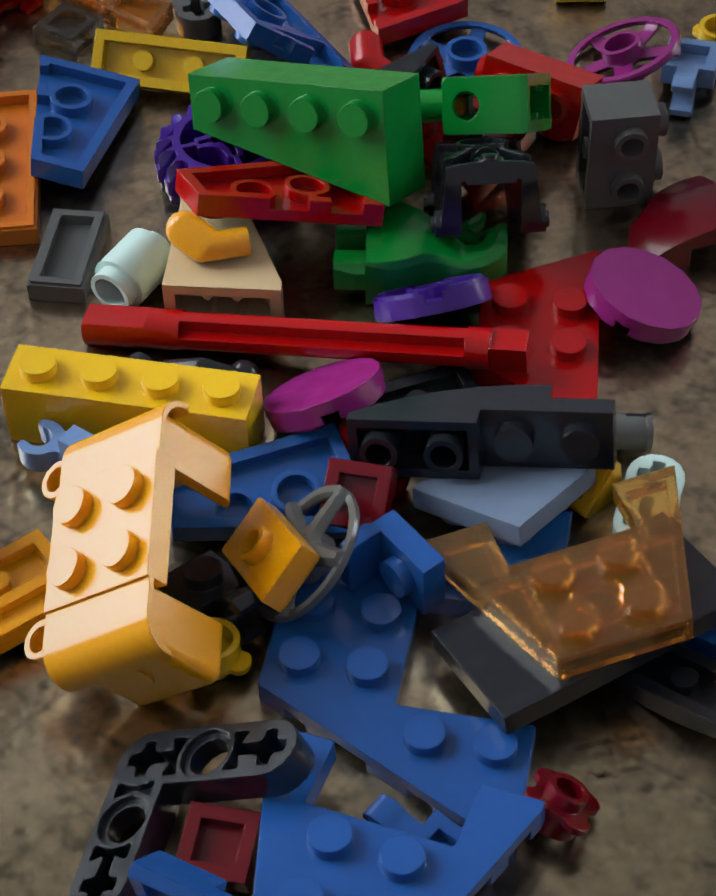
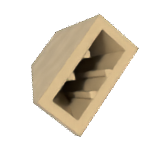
M181 198L179 211L193 212ZM201 217L217 230L247 226L251 245V255L197 263L171 243L162 281L164 308L186 309L188 312L285 317L282 281L252 219H208Z

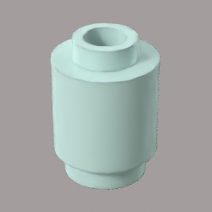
M142 228L132 229L96 265L95 275L91 278V288L97 299L103 305L138 307L163 281L170 250L167 240L154 231Z

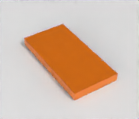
M37 89L0 92V247L40 243L41 178L31 176V148L34 117H36Z

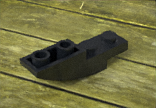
M502 385L445 390L379 403L349 412L346 418L350 460L394 467L399 471V477L480 479L484 465L614 470L617 459L615 400L553 398V385Z

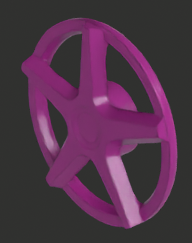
M647 16L622 20L605 26L583 39L572 50L567 63L575 66V61L580 53L591 45L601 52L602 59L582 69L596 74L613 69L614 76L604 77L602 84L637 81L657 71L673 57L680 56L681 33L673 22L661 17ZM645 25L639 33L633 30L617 32L607 38L603 37L617 30ZM662 27L670 31L671 39L668 45L645 46ZM652 60L648 64L632 71L635 64Z

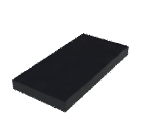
M661 517L431 631L434 648L501 730L508 735L715 628L716 567L664 517Z

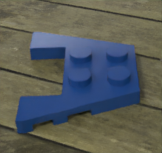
M300 732L312 747L315 755L314 766L308 778L298 788L288 794L267 797L262 800L253 896H475L484 884L492 885L508 867V857L526 837L532 840L542 828L545 821V801L480 783L456 844L454 846L446 845L315 806L314 804L336 760L335 743L332 740Z

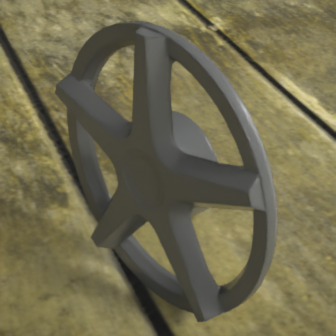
M340 484L320 487L299 502H288L285 505L286 519L320 556V560L303 584L314 583L326 572L328 567L332 569L318 589L297 607L294 606L297 592L281 612L262 603L263 605L258 607L257 610L265 619L274 623H287L302 617L323 600L343 573L358 537L360 511L354 495ZM326 501L314 519L307 525L304 515L319 503ZM343 506H347L349 511L348 530L343 547L340 549L335 547L334 539L325 534V531L337 512Z

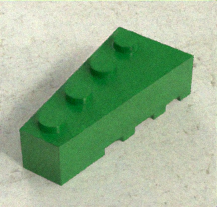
M229 57L188 73L193 128L197 131L361 196L371 198L389 207L426 187L419 73Z

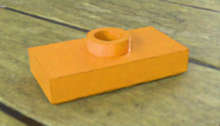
M260 497L221 550L260 601L278 612L286 608L320 560L319 554L278 508Z

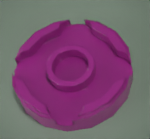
M624 246L606 249L595 257L583 286L588 303L601 320L612 327L617 321L621 325L630 328L627 335L641 342L666 344L680 341L697 322L702 307L697 287L681 269L667 259L643 249Z
M354 358L334 362L301 374L277 387L265 398L262 407L271 427L279 433L295 434L320 429V426L325 425L322 418L324 416L338 412L342 419L347 417L349 412L373 405L386 390L384 373L381 364L373 358Z

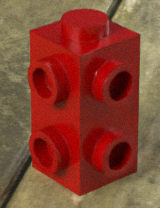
M504 42L480 58L474 76L551 73L552 129L539 131V133L555 141H573L578 137L582 85L602 84L604 76L508 42Z

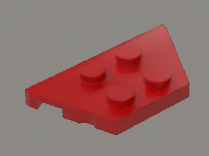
M601 251L587 252L489 280L493 297L488 301L480 303L478 327L530 330L532 352L527 373L475 370L476 384L481 386L553 385V398L597 399L599 316L588 303L583 286L595 257L601 254Z

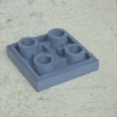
M484 465L480 479L426 477L412 488L414 508L438 516L447 524L465 526L492 536L501 544L521 547L596 484V469Z

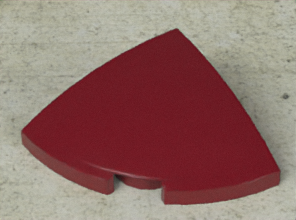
M698 175L676 182L653 195L645 202V208L638 219L631 224L628 247L643 249L661 256L679 269L689 267L692 249L716 244V183Z

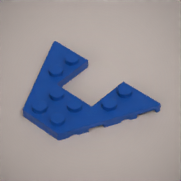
M562 511L521 547L501 544L494 537L478 531L429 543L445 559V602L429 613L461 617L564 566L573 511ZM328 567L326 572L314 583L302 584L295 598V607L303 603L318 589L332 568ZM381 574L354 591H350L344 585L340 576L323 600L307 614L291 622L275 623L258 682L260 701L283 716L300 720L304 724L306 731L310 734L336 742L366 762V769L369 773L406 797H417L429 804L433 813L437 809L449 819L456 821L462 826L480 783L523 795L529 782L536 726L526 725L506 735L493 719L401 706L400 701L420 611L405 596L403 598L395 596L384 583ZM517 848L508 857V864L515 865Z

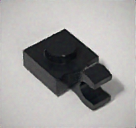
M212 550L192 558L185 564L168 572L167 585L158 588L159 591L209 617L222 618L233 623L240 633V644L242 645L266 633L265 626L251 614V611L263 605L235 567Z

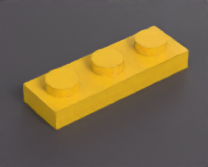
M96 28L91 67L140 79V89L190 95L188 73L227 57L251 59L252 49L244 45Z

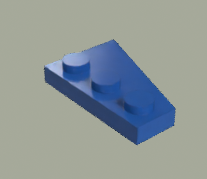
M41 54L36 117H34L31 148V176L83 189L140 97V79Z

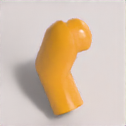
M186 210L174 213L166 224L168 240L197 263L251 255L247 226L217 230L200 216H196L195 213Z

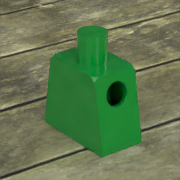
M551 73L443 77L441 89H420L422 123H443L444 135L522 134L552 129ZM475 96L479 104L477 113L473 108V99Z

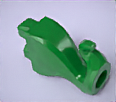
M399 201L390 207L385 205L382 226L336 224V250H334L333 257L334 290H366V305H373L372 299L376 298L377 294L412 284L416 287L440 282L439 279L477 273L487 276L488 280L506 276L507 222L494 224L482 231L486 225V213L480 211L462 222L461 236L436 238L434 233H431L430 216L410 204Z

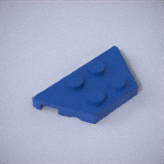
M208 0L211 3L209 6L211 13L221 20L228 22L236 30L234 37L251 49L258 51L264 49L291 63L354 68L288 0Z

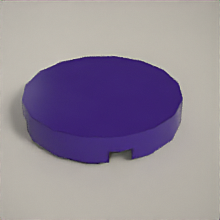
M477 273L439 279L440 282L416 287L412 284L377 294L376 298L372 299L374 318L377 322H391L466 308L490 300L493 297L491 285H489L487 276Z

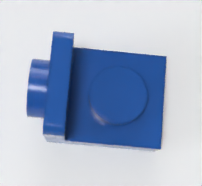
M394 509L372 523H365L359 526L355 547L341 574L342 582L350 591L358 589L381 574L384 583L395 596L399 598L405 596L423 615L445 602V559ZM345 540L341 542L340 549H342Z

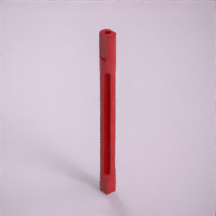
M89 304L81 323L82 339L86 345L171 351H184L188 349L346 360L373 358L378 362L465 367V369L517 373L528 372L532 352L530 330L475 326H468L467 328L202 313L188 312L186 309Z

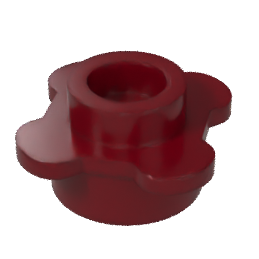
M549 768L537 769L533 776L536 782L535 787H527L523 795L545 801V821L539 832L557 841H570L575 836H585L591 828L587 820L588 817L595 816L600 809L597 799L589 793L585 785L577 778L566 773L555 772Z

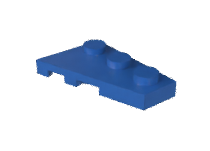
M331 423L321 426L320 429L297 433L229 453L232 466L230 502L226 508L186 485L174 488L171 522L173 542L228 541L259 497L277 507L286 516L285 505L288 502H299L314 490L324 486L329 457L350 460L349 453L336 424ZM321 503L304 515L307 525L310 524L319 512ZM328 526L325 534L333 539H345L348 529Z

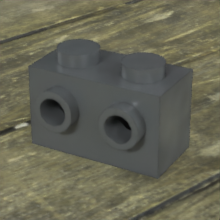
M650 80L582 85L576 177L585 210L643 205L653 195L654 181L662 179L663 160L661 150L658 147L659 137L667 135L668 115L665 103L656 101Z

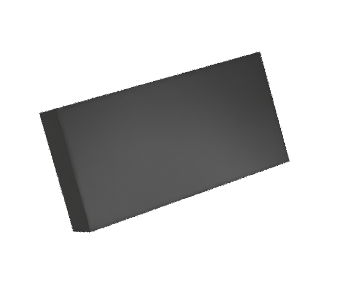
M53 209L26 284L29 300L86 304L91 289V278L95 275V267L100 261L111 228L108 212Z

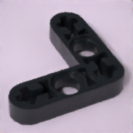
M280 719L154 732L136 740L125 751L118 764L72 882L69 896H137L127 877L131 863L156 851H165L181 805L190 804L191 801L208 803L277 797L288 794L298 788L308 778L314 766L315 755L312 747L293 724L287 720ZM228 752L225 760L215 770L202 776V771L213 758ZM145 818L142 827L133 837L119 843L124 832L132 824Z

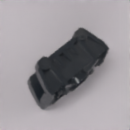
M479 134L434 143L431 192H426V198H423V211L430 216L431 233H434L436 238L462 235L461 182H466V185L505 183L507 212L513 214L518 223L519 232H546L550 223L549 211L546 210L545 204H540L536 163L532 162L530 153L522 152L520 141L513 138L489 137Z

